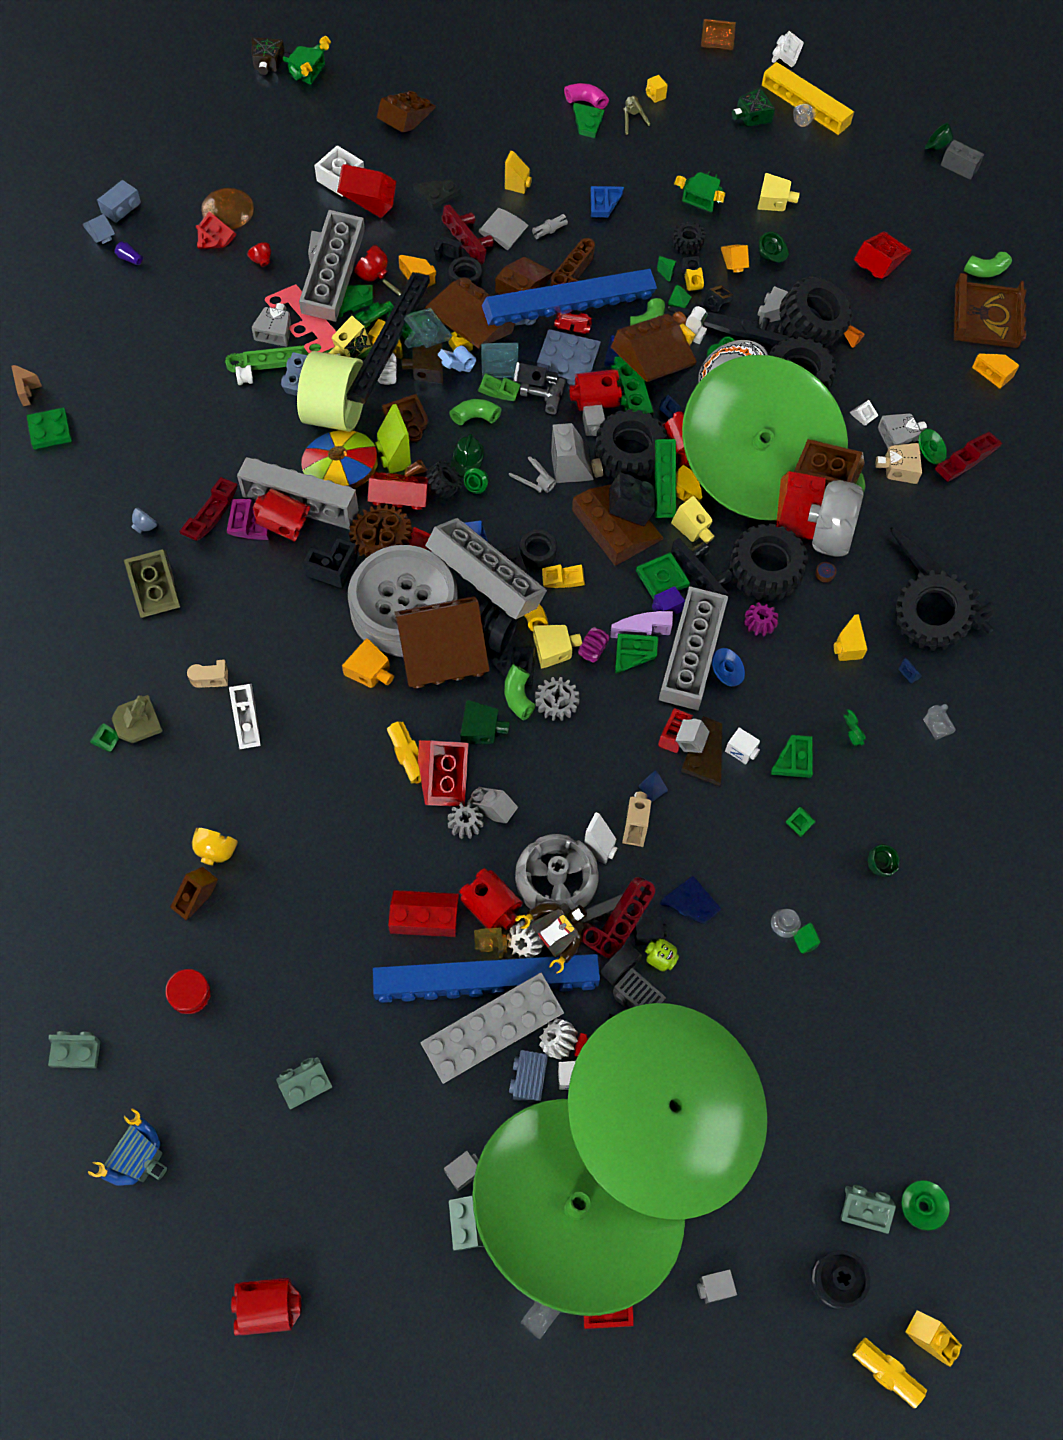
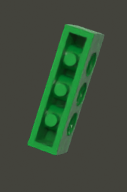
M620 356L615 357L611 370H618L619 380L617 381V387H621L622 397L620 398L621 406L624 405V412L632 409L634 412L640 410L646 415L649 413L653 416L654 412L644 379Z

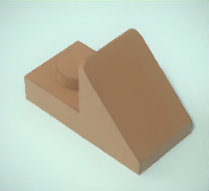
M13 365L11 367L20 401L23 406L31 405L29 397L32 396L31 389L42 387L40 380L35 373Z

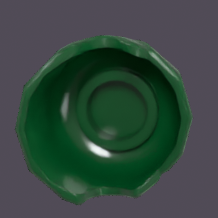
M881 844L871 849L867 862L869 869L875 875L888 877L899 870L900 859L898 852L892 846Z

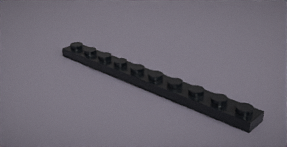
M412 272L347 392V400L366 404L430 282V276Z

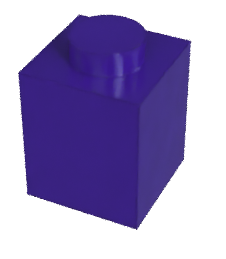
M674 586L654 595L652 609L654 612L673 611L674 616L683 611L685 600Z

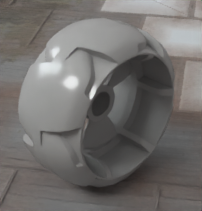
M842 480L831 481L826 486L821 506L811 505L808 521L817 523L812 541L813 548L816 551L835 557L844 556L849 552L864 495L863 489L860 486Z
M550 834L538 838L536 842L529 844L523 850L517 861L515 873L517 891L522 901L530 909L541 903L554 902L559 905L566 903L571 910L578 905L584 908L592 901L597 890L599 874L594 855L584 843L579 840L575 841L568 835ZM564 854V857L555 856L551 858L548 867L541 861V857L544 855ZM582 870L583 883L580 889L576 890L573 896H571L564 885L567 874ZM531 876H547L549 883L554 885L551 899L549 895L544 897L535 890Z

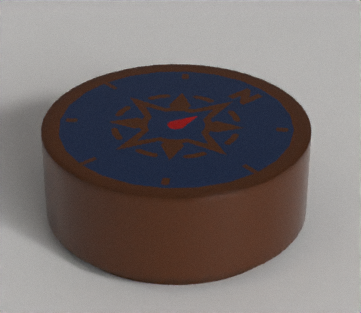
M829 562L820 563L815 571L817 579L822 582L832 581L836 574V568Z

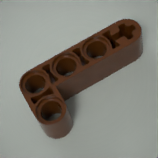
M584 238L576 245L552 275L551 286L578 281L579 276L594 258L595 242L592 239Z

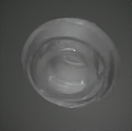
M800 104L793 111L795 123L801 127L808 126L816 116L815 109L809 104Z
M780 909L773 914L771 926L779 936L790 938L795 936L801 928V920L795 911Z

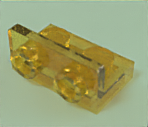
M501 928L474 930L475 950L480 949L481 952H489L493 948H497L498 960H503V953H507L506 934H502Z

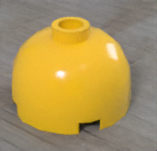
M196 828L192 839V849L197 856L202 858L200 862L213 866L214 862L222 863L228 860L233 855L238 841L229 836L225 839L224 836L220 835L221 833L212 830Z

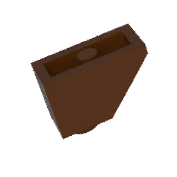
M203 866L187 873L170 908L182 918L188 920L211 896L218 879Z

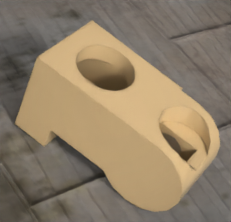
M217 660V665L213 666L195 664L187 670V676L194 687L228 686V666L225 660Z

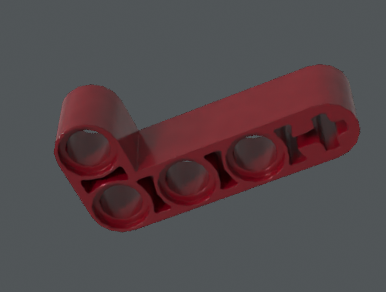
M634 878L602 930L590 923H583L584 929L581 931L582 942L601 955L612 958L623 947L655 894L654 885L644 878ZM641 886L645 888L643 892L640 890ZM631 903H634L633 910L631 912H627L628 906ZM622 922V928L619 931H615L616 925ZM593 930V936L590 939H586L587 932ZM611 941L610 948L604 950L605 943Z

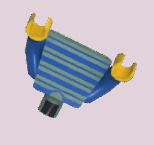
M131 1108L136 1114L133 1120H128L124 1116L125 1121L130 1124V1127L104 1165L100 1162H93V1164L99 1166V1171L96 1174L88 1171L90 1176H101L103 1180L117 1186L134 1185L137 1181L144 1182L149 1174L158 1180L164 1176L167 1167L158 1162L163 1153L159 1150L161 1142L157 1132L144 1118H140V1114L136 1109Z

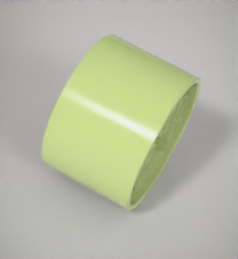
M312 351L308 354L301 370L297 392V409L302 423L351 432L356 427L363 404L347 400V392L363 365L361 359Z

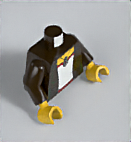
M556 902L541 903L528 911L526 916L518 915L515 921L524 918L525 924L519 928L526 929L531 925L554 957L559 956V959L552 961L549 965L551 968L554 963H559L560 970L556 972L558 974L563 971L564 963H568L579 950L583 938L581 931L584 929L580 921L587 916V913L581 905L571 910L566 903L561 905Z

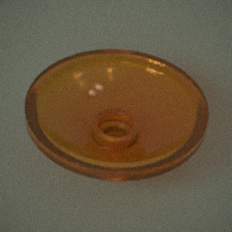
M221 188L213 191L204 199L201 212L204 218L210 211L230 229H235L246 224L251 219L254 205L251 197L244 191L235 188Z

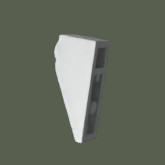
M252 683L229 687L239 749L261 746Z
M595 812L586 830L584 844L589 848L597 861L606 865L609 858H614L618 849L615 847L616 838L601 815Z

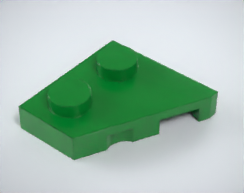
M618 634L615 673L655 659L657 657L658 636Z

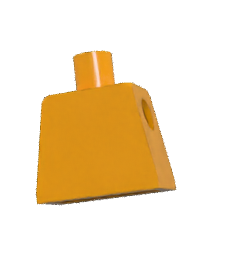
M367 638L342 665L343 673L346 677L370 688H373L379 681L388 686L394 679V675L388 672L390 669L389 659Z

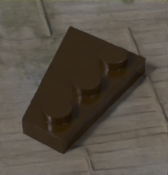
M703 716L701 721L710 731L702 753L688 752L681 772L720 786L722 723Z

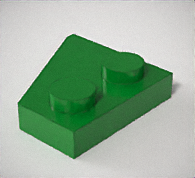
M574 103L573 111L576 115L575 119L579 134L595 138L605 110Z
M347 286L338 318L343 317V313L349 310L355 312L361 307L373 304V286Z
M791 735L772 768L771 775L811 778L813 775L812 736Z

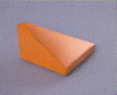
M851 325L844 333L850 346L853 348L865 335L862 331Z

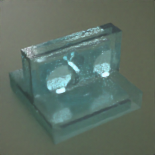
M431 308L407 314L404 318L413 330L404 342L407 348L419 347L422 344L428 348L449 341L452 337V334Z
M518 343L481 344L482 378L485 373L495 378L514 377L518 362Z

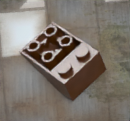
M414 91L398 93L381 98L377 118L401 132L413 130L436 106L431 104L430 100L417 96V93Z

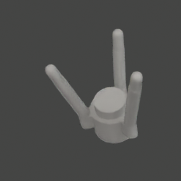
M531 456L528 457V460L540 473L536 480L538 485L518 475L509 473L510 477L535 488L540 493L543 490L548 493L556 485V480Z

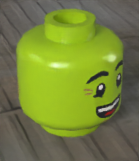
M658 939L656 942L650 941L645 949L647 963L662 972L667 969L671 970L679 958L677 947L664 939Z

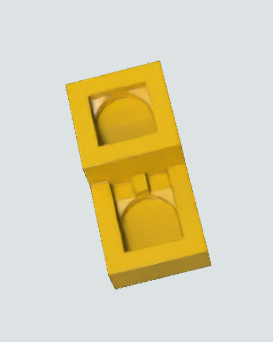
M561 564L542 568L544 587L565 588L585 585L582 564L562 568Z

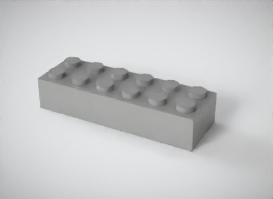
M328 210L299 300L301 314L337 321L365 232L364 218Z
M248 457L244 460L237 474L242 496L246 499L256 501L258 496L268 493L270 488L311 506L307 517L349 530V526L353 525L352 520L356 519L359 512L356 489L350 486H342L330 480L325 481L313 475H305L293 469L288 470L276 464H268L259 459Z
M458 518L435 526L425 545L434 555L439 556L449 567L461 574L462 578L472 583L478 591L484 593L494 604L500 606L515 620L537 609L547 591Z
M689 586L659 696L660 701L699 710L728 596Z
M539 973L420 1043L441 1082L444 1084L559 1017L564 1012L543 974Z

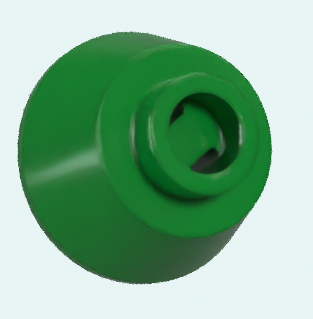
M478 468L467 470L464 475L465 487L474 494H480L486 490L489 481L487 473Z

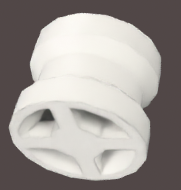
M247 365L245 368L236 366L238 385H243V383L247 382L253 384L251 365Z

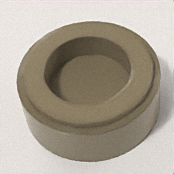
M600 458L592 459L591 467L594 477H603Z

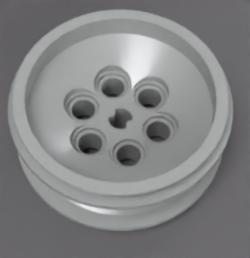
M395 545L374 552L355 570L348 587L351 619L358 635L363 641L366 638L369 639L382 653L403 657L394 611L458 600L456 579L448 565L429 550L411 545Z

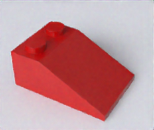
M343 164L341 166L337 192L382 218L393 207L396 181L383 172Z
M884 231L864 241L854 260L858 262L860 267L871 271L874 277L883 279L912 250Z
M788 471L781 478L776 527L783 526L788 532H794L796 534L795 537L813 540L817 523L808 521L809 512L812 504L821 506L826 478Z
M419 740L418 765L425 805L459 806L462 803L465 806L468 743Z

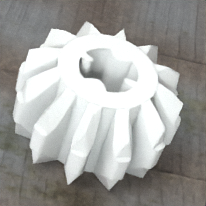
M394 353L391 354L378 379L380 384L390 385L396 382L397 361Z
M524 921L513 925L506 937L510 941L507 947H512V954L518 953L520 959L524 957L533 958L541 952L544 946V942L531 925L526 929L519 928L525 924Z
M556 1018L554 1022H548V1027L543 1028L544 1033L539 1036L542 1040L539 1046L549 1057L560 1060L564 1056L569 1057V1051L575 1050L573 1046L578 1042L576 1039L578 1032L568 1021Z

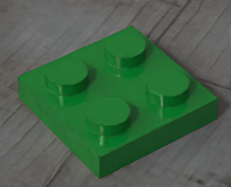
M65 408L27 415L33 449L72 442Z
M671 552L636 567L637 574L653 600L654 595L674 586L678 591L689 587V580Z

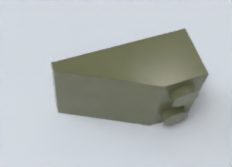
M162 549L124 559L140 618L180 608L172 569L165 550Z

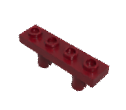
M451 205L444 206L443 223L449 228L452 235L462 243V247L465 248L470 257L476 259L480 264H484L485 248L492 247L494 243L492 236L488 235L477 239L467 226L475 223L474 214L470 212L469 214L459 216Z

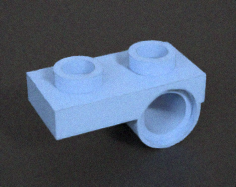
M463 345L457 347L453 352L441 349L438 354L443 360L442 364L448 369L454 368L459 372H470L476 362V358Z

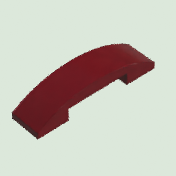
M220 477L211 489L210 498L194 519L189 518L179 531L180 534L196 541L208 534L228 508L238 484Z

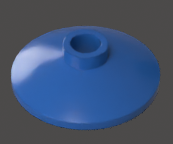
M727 648L715 651L712 657V667L716 676L729 686H737L742 683L745 677V669L739 656Z

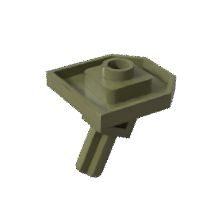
M139 695L137 699L119 705L111 718L118 737L131 743L163 732L148 695L143 697Z

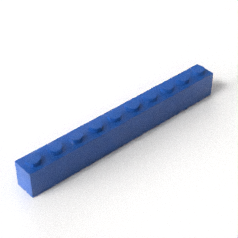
M651 269L489 296L484 300L482 308L488 326H501L506 322L517 323L523 319L534 320L540 316L550 317L556 313L567 314L573 310L583 311L590 307L600 308L606 304L616 305L623 301L632 302L639 298L645 300L652 297L657 286Z
M598 954L574 955L568 963H564L563 971L558 974L556 972L560 970L559 963H554L551 968L549 965L552 961L559 959V956L556 958L541 957L373 968V994L375 1000H379L381 1003L392 1002L393 999L401 998L402 1001H413L417 997L434 1000L438 996H447V998L454 999L469 994L470 997L483 996V993L501 996L539 973L543 974L550 989H559V991L566 992L573 990V988L582 987V990L595 989V986H599L600 982Z

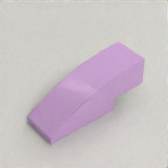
M673 611L647 612L622 619L612 624L610 638H617L618 634L670 635Z

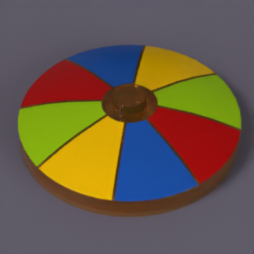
M338 430L326 433L315 439L306 448L301 464L305 475H313L316 478L325 481L330 480L335 484L350 486L355 489L367 482L374 474L378 465V455L374 443L366 435L356 431Z

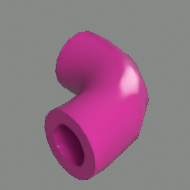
M577 83L564 88L565 97L569 103L586 101L595 108L603 109L609 102L607 95L601 89L591 84Z

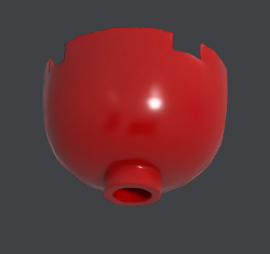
M375 244L367 251L368 254L359 260L354 269L356 275L369 282L375 281L378 278L383 279L388 272L386 270L388 266L387 255Z

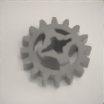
M551 677L550 683L544 680V686L539 685L538 692L535 693V706H539L538 712H545V718L551 715L553 721L556 717H559L562 721L564 715L570 718L571 711L576 712L577 706H579V692L576 691V686H569L570 680L562 682V677L558 681ZM559 694V700H557V703H555L557 695Z

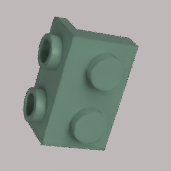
M318 1057L306 1059L301 1063L300 1067L294 1070L287 1069L279 1075L280 1077L276 1079L289 1109L332 1088Z
M472 1196L449 1200L453 1251L484 1247L475 1222Z

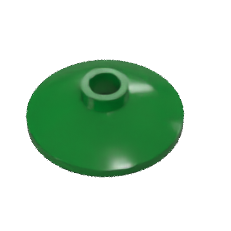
M932 429L923 430L919 435L918 441L924 457L933 464L945 461L947 450L941 436Z
M923 1180L916 1181L910 1184L902 1195L901 1205L906 1219L916 1228L927 1231L935 1230L946 1222L950 1211L949 1201L945 1192L935 1183ZM920 1202L926 1204V1211L920 1209Z

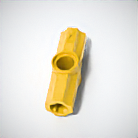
M395 722L387 728V732L395 747L394 751L397 759L404 766L411 784L420 783L419 749L415 741L411 739L404 722Z
M866 1337L857 1345L852 1356L873 1373V1377L881 1385L890 1391L893 1390L913 1408H916L926 1396L927 1389L911 1377L899 1361L883 1353Z

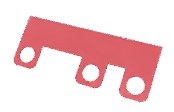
M296 284L265 298L266 303L271 308H275L276 304L270 303V299L275 296L280 297L281 304L289 303L301 317L302 321L289 326V330L295 337H301L310 332L316 335L318 339L304 345L308 353L312 352L309 349L312 344H319L321 346V349L317 352H324L335 347L332 336L336 331L326 319L301 314L299 300L302 291ZM298 325L306 328L303 333L294 332V328Z

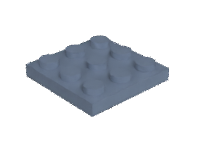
M549 329L537 363L549 365V371L559 373V378L565 379L568 384L575 385L576 373L592 372L601 341ZM536 371V375L541 377V373Z

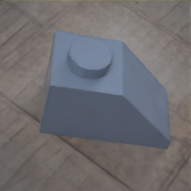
M105 214L83 223L84 228L96 243L101 241L104 244L112 240L111 236L115 234Z

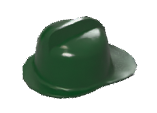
M469 434V437L461 438L457 442L451 459V467L454 466L456 468L455 471L459 472L458 476L464 477L466 471L471 468L480 469L484 448L477 439L473 438L472 434Z

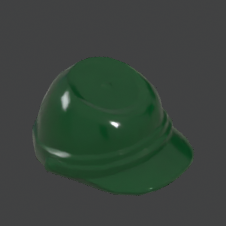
M945 123L936 129L929 138L925 149L934 148L939 150L953 141V133L949 123Z
M766 232L760 237L759 253L764 259L778 263L787 259L789 250L783 237L775 232Z

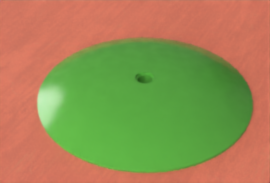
M748 355L720 364L698 383L688 400L684 412L682 425L683 445L687 460L695 477L702 487L720 504L729 510L753 519L777 521L781 478L788 471L794 472L807 439L848 448L844 418L829 390L818 378L803 367L779 357ZM760 437L764 438L766 443L762 442Z
M666 1003L645 1004L620 1012L608 1019L589 1037L581 1049L571 1073L568 1089V1117L575 1146L583 1163L597 1183L608 1194L628 1208L644 1215L661 1219L678 1220L699 1217L722 1207L732 1200L744 1188L755 1172L762 1156L767 1132V1108L763 1087L753 1062L741 1044L728 1030L705 1014L684 1006ZM670 1101L676 1106L675 1112L670 1109Z
M568 1099L537 1103L510 1117L492 1135L477 1164L472 1198L475 1222L481 1241L493 1263L504 1277L534 1301L568 1314L583 1316L611 1314L627 1309L648 1297L661 1285L673 1268L684 1237L685 1219H661L639 1213L618 1202L597 1183L583 1163L575 1146L568 1117ZM573 1203L579 1204L582 1210L576 1209Z

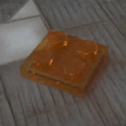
M704 19L701 47L733 50L736 22Z

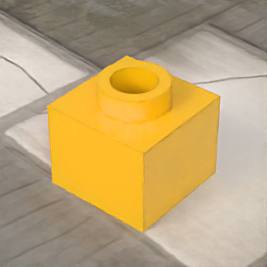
M659 75L649 78L647 80L646 94L654 103L666 98L668 85Z
M452 332L448 334V342L453 351L461 345L465 346L468 351L473 350V344L458 333Z

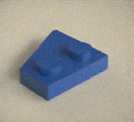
M591 186V217H609L623 195L624 187Z

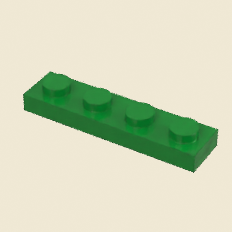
M656 439L655 518H671L676 514V439Z

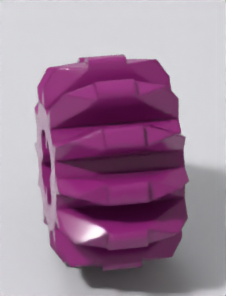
M760 602L756 606L751 605L744 616V624L748 626V632L755 631V636L761 633L763 637L767 633L771 634L778 625V613L774 612V607L768 608L767 603L762 606Z
M596 627L591 628L579 647V655L587 661L596 662L608 644L609 635Z

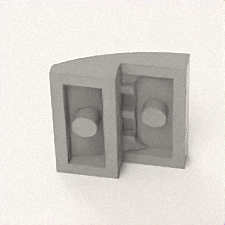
M498 208L478 232L484 237L491 235L493 241L495 240L508 251L526 230L528 224L512 213Z

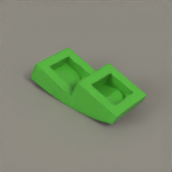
M485 373L478 392L503 400L515 401L521 385L505 377L501 381Z

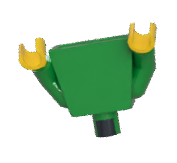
M327 36L322 37L319 41L320 43L315 47L298 46L293 53H284L283 61L288 63L289 73L295 80H302L310 85L325 66L324 50H328L331 44Z
M710 171L708 174L699 172L689 179L677 175L674 185L684 189L683 202L712 212L715 202L723 203L726 193L720 187L721 181L717 179V174L713 171Z

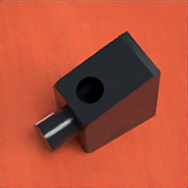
M521 359L517 362L513 381L543 387L547 382L557 384L559 373L549 371V365ZM536 371L541 373V378L536 375Z

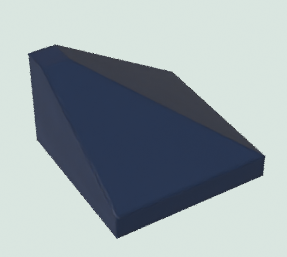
M670 395L664 397L659 406V409L669 419L682 408Z
M905 658L899 670L912 684L920 679L922 675Z
M656 770L638 786L647 795V798L651 800V803L668 791Z

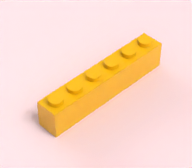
M778 62L774 63L764 72L762 86L837 135L851 125L854 111Z

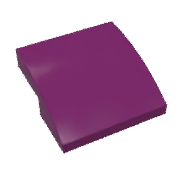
M252 499L232 500L227 533L242 538L269 540L270 530L255 524L256 519L253 511L255 503H253Z

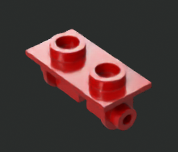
M571 312L567 314L556 313L557 319H555L554 326L557 329L570 331L571 325H574L573 332L590 333L591 326L589 325H592V318L588 315H575Z

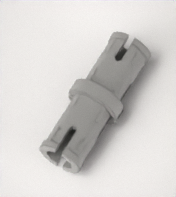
M561 214L533 228V234L537 233L534 237L539 239L567 225V219L560 222L566 216Z

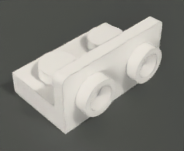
M788 31L785 36L781 35L778 39V46L772 53L774 56L771 62L775 63L780 58L784 63L793 67L796 64L804 42Z

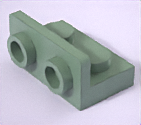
M59 1031L57 1035H49L48 1040L52 1042L48 1062L49 1067L97 1068L101 1041L94 1036V1033L80 1032V1035H71L70 1032Z
M853 1185V1187L846 1186V1198L840 1217L841 1221L889 1234L896 1208L890 1195L883 1192H876V1194L867 1192V1189L858 1185Z

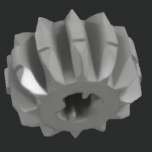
M469 802L467 807L460 803L459 809L456 807L452 808V814H448V828L452 829L453 835L459 833L461 839H463L464 835L471 839L472 832L477 835L479 834V828L483 827V822L481 821L483 814L478 813V806L471 809V803Z

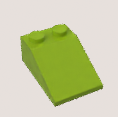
M393 404L377 432L378 441L375 442L377 452L382 453V465L384 468L387 467L389 473L403 471L411 465L408 431L397 404Z

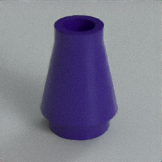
M121 241L117 244L115 254L118 258L134 263L137 266L141 264L143 256L136 252L127 242Z

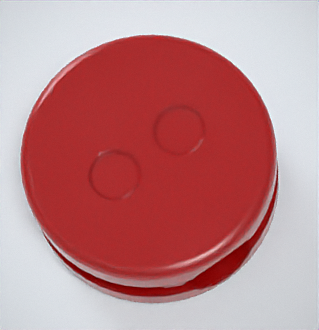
M184 969L175 973L169 979L165 991L170 1005L182 1014L199 1012L207 1005L211 995L210 985L206 978L200 972L193 969Z

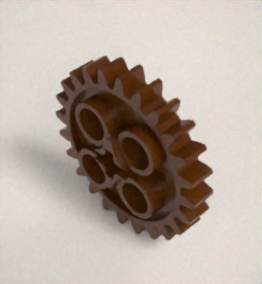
M387 504L384 509H381V506L378 505L375 510L372 506L369 512L363 510L364 515L357 514L358 520H352L353 525L349 526L351 531L349 532L350 542L356 544L359 555L365 554L366 558L386 547L409 545V539H412L411 533L413 530L407 514H403L402 509L396 511L395 506L389 509Z

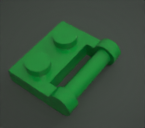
M390 301L385 304L376 302L369 306V310L357 313L355 319L367 328L376 319L386 313L390 314L394 306Z

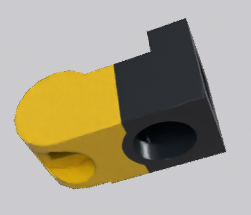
M699 256L683 258L681 271L686 280L687 290L703 289L704 279ZM689 262H695L694 265H688Z

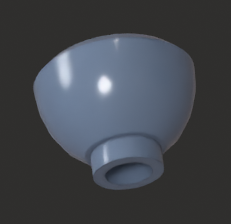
M140 508L134 509L131 527L141 534L142 531L153 530L158 526V523Z

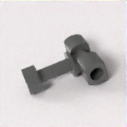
M558 377L557 384H553L552 387L548 386L547 390L522 383L520 395L528 397L529 394L545 397V401H547L545 411L549 414H556L560 402L559 396L563 395L566 380Z

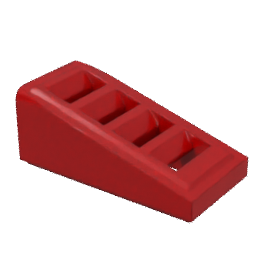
M674 708L660 736L658 745L661 748L677 753L680 746L675 740L682 722L675 720V718L682 721L683 719L692 720L693 715Z

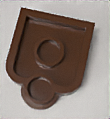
M417 394L382 405V411L386 417L392 405L397 404L408 431L410 442H417L422 438L423 430L428 425V418Z

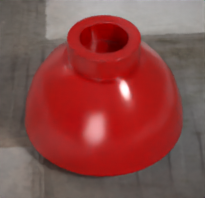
M262 242L249 249L247 256L253 262L260 264L261 267L268 265L271 262L270 244Z

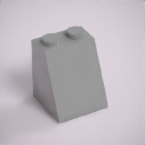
M573 424L553 425L551 455L556 483L593 480L589 448Z

